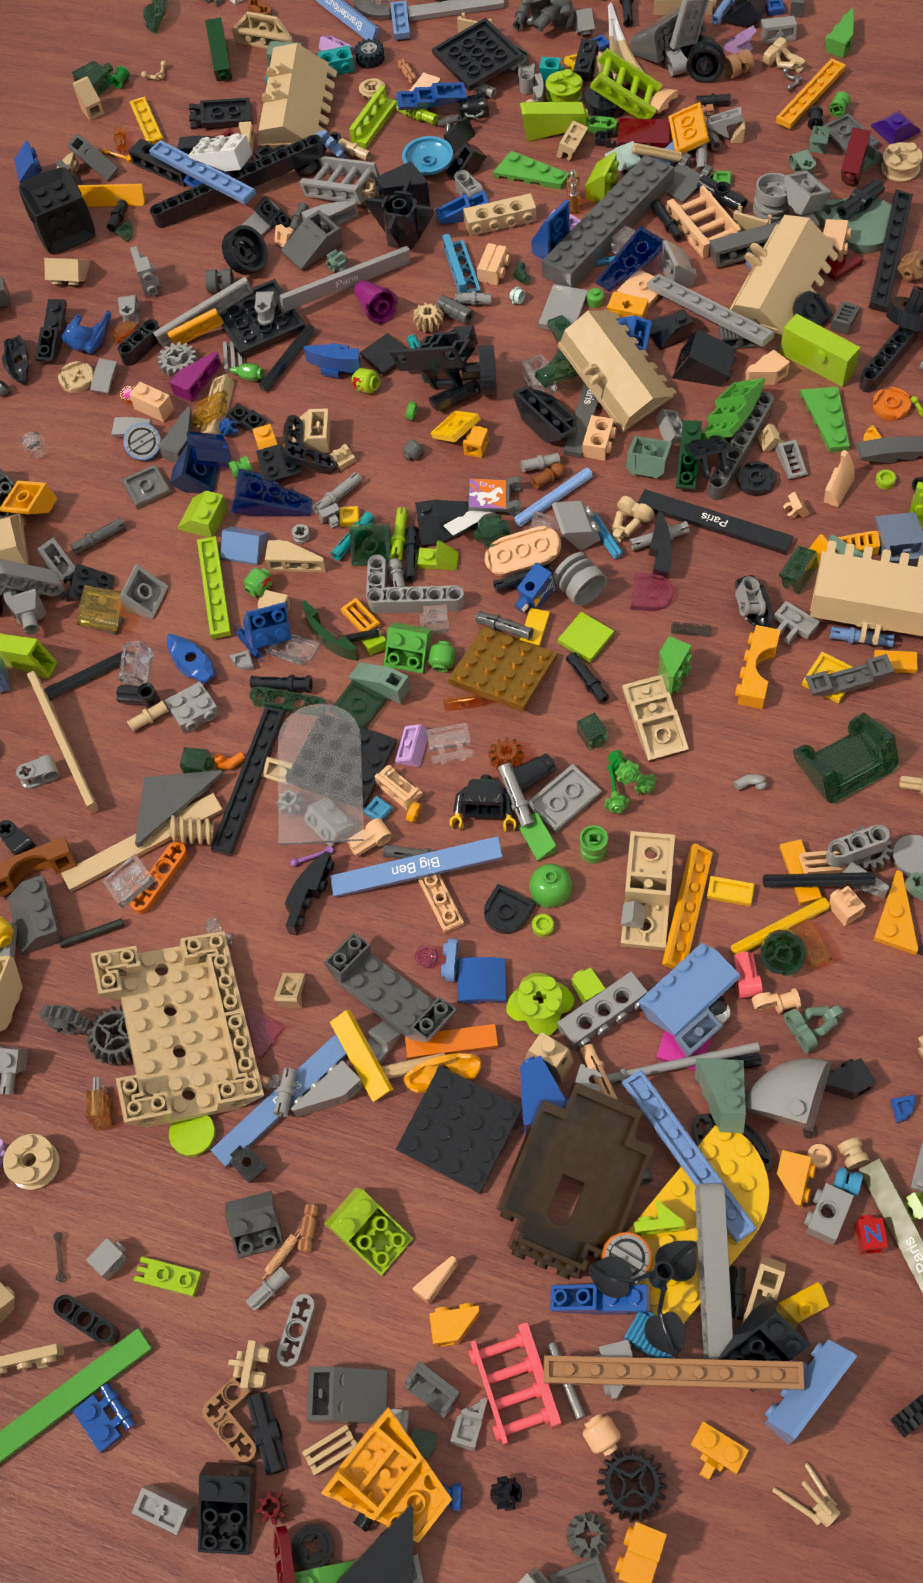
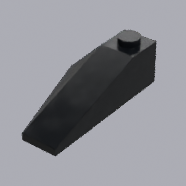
M738 0L736 9H730L724 21L743 26H749L752 23L755 25L762 19L761 16L765 11L766 0Z
M449 500L415 502L422 548L436 546L438 540L446 543L447 539L454 536L458 538L463 535V532L470 529L476 530L496 521L495 513L459 533L452 535L443 525L457 517H463L466 512L470 511L468 510V502Z

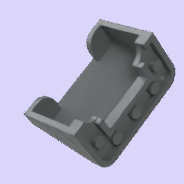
M680 7L671 10L635 34L630 42L632 54L656 63L664 60L662 53L665 48L669 47L668 39L673 35ZM703 20L699 35L706 31L705 20Z

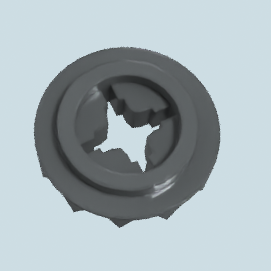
M582 1513L575 1516L569 1523L567 1542L570 1549L577 1556L585 1559L599 1556L608 1544V1529L604 1521L596 1514ZM585 1523H587L590 1532L599 1533V1535L591 1538L590 1548H588L585 1539L576 1538V1536L584 1533Z

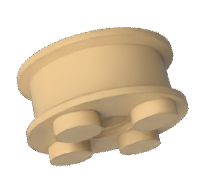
M899 142L890 144L883 153L882 174L887 179L895 182H906L914 179L920 172V163L923 157L921 150L915 143Z
M27 1134L14 1140L7 1148L3 1158V1168L7 1177L25 1190H37L48 1185L55 1178L60 1166V1157L57 1149L45 1137L38 1134ZM36 1158L35 1163L28 1167V1162Z

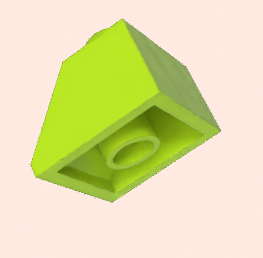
M204 491L192 498L177 527L178 530L204 537L215 536L228 510L224 495Z

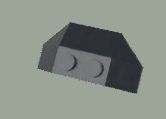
M530 386L513 392L522 421L546 443L562 440L576 432L577 417L553 395L540 390H534Z

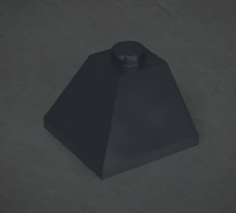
M685 309L674 310L650 320L652 323L649 336L659 350L689 339L693 335L694 321Z

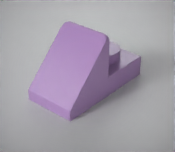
M754 26L733 36L723 46L724 50L733 54L744 49L751 51L753 48L749 42L753 39L752 36L756 32Z

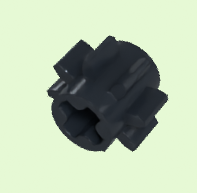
M497 1477L498 1484L491 1485L490 1497L492 1502L497 1505V1510H515V1503H520L522 1498L520 1484L516 1482L515 1477Z

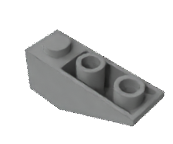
M341 1061L339 1064L331 1066L327 1075L322 1080L315 1081L307 1094L299 1096L294 1101L291 1110L296 1117H300L346 1103L363 1087V1083Z

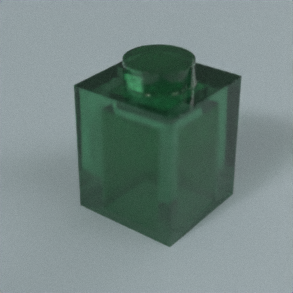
M595 712L577 721V733L589 751L602 747L608 741V731Z
M184 747L180 767L183 774L210 771L214 767V760L208 749Z

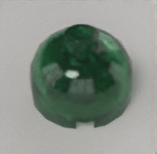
M777 929L764 937L760 947V956L764 966L771 973L788 976L799 971L805 963L807 949L803 939L797 933L788 929Z

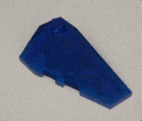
M639 226L595 283L608 292L654 260L662 251L664 239Z
M238 468L232 500V513L246 516H310L311 498L293 489L287 490L279 486L278 482H271L263 478V475L258 472Z

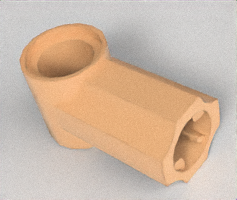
M376 818L366 825L365 830L348 839L347 844L353 854L358 857L376 845L380 847L387 844L393 835L382 819Z

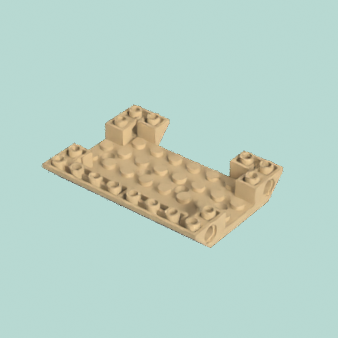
M224 931L181 938L180 946L142 953L137 952L136 946L91 953L99 996L121 1001L136 1075L116 1078L124 1124L148 1128L237 1110L264 1096ZM162 967L165 968L168 971V973L164 976H160L155 972V970L157 968ZM171 1007L177 1013L174 1016H168L164 1013V1010ZM181 1048L186 1052V1055L179 1058L173 1054V1051ZM190 1090L194 1092L195 1098L186 1100L182 1093Z

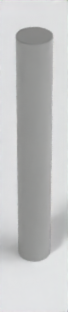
M556 1342L546 1346L550 1356H561ZM562 1384L576 1420L585 1417L586 1415L573 1384Z

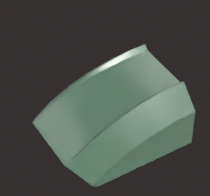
M634 436L627 453L626 468L632 475L638 474L654 477L655 479L665 472L672 442Z

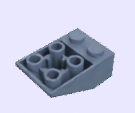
M916 513L875 516L881 556L884 549L890 550L889 562L899 564L901 553H909L908 565L917 567L919 557L923 556V530Z

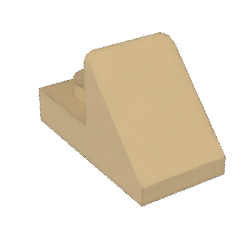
M305 973L282 974L274 996V1000L279 1007L302 1008L301 993L305 984Z

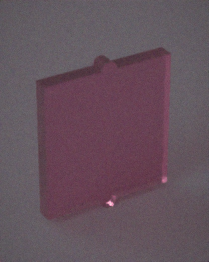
M251 1007L245 1016L254 1054L263 1058L269 1048L275 1045V1040L284 1028Z

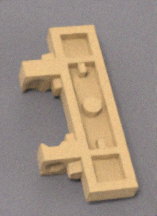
M56 1343L0 1356V1377L8 1372L7 1368L17 1366V1370L30 1368L34 1363H36L38 1369L50 1366V1363L57 1361L58 1356L64 1355L63 1345Z

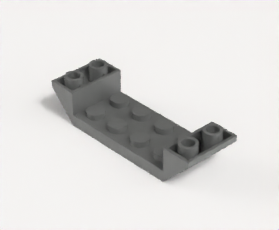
M354 932L324 961V965L341 988L410 1040L428 1043L457 1012V1009L439 996L435 1001L372 955L371 945Z

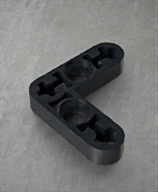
M289 415L283 428L282 458L290 464L322 473H332L337 465L333 456L301 447L303 422L298 416ZM288 437H294L297 442H292ZM305 456L311 457L314 461H308Z

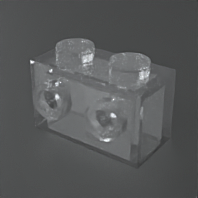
M141 640L124 643L118 680L125 685L134 686L150 683L154 651Z

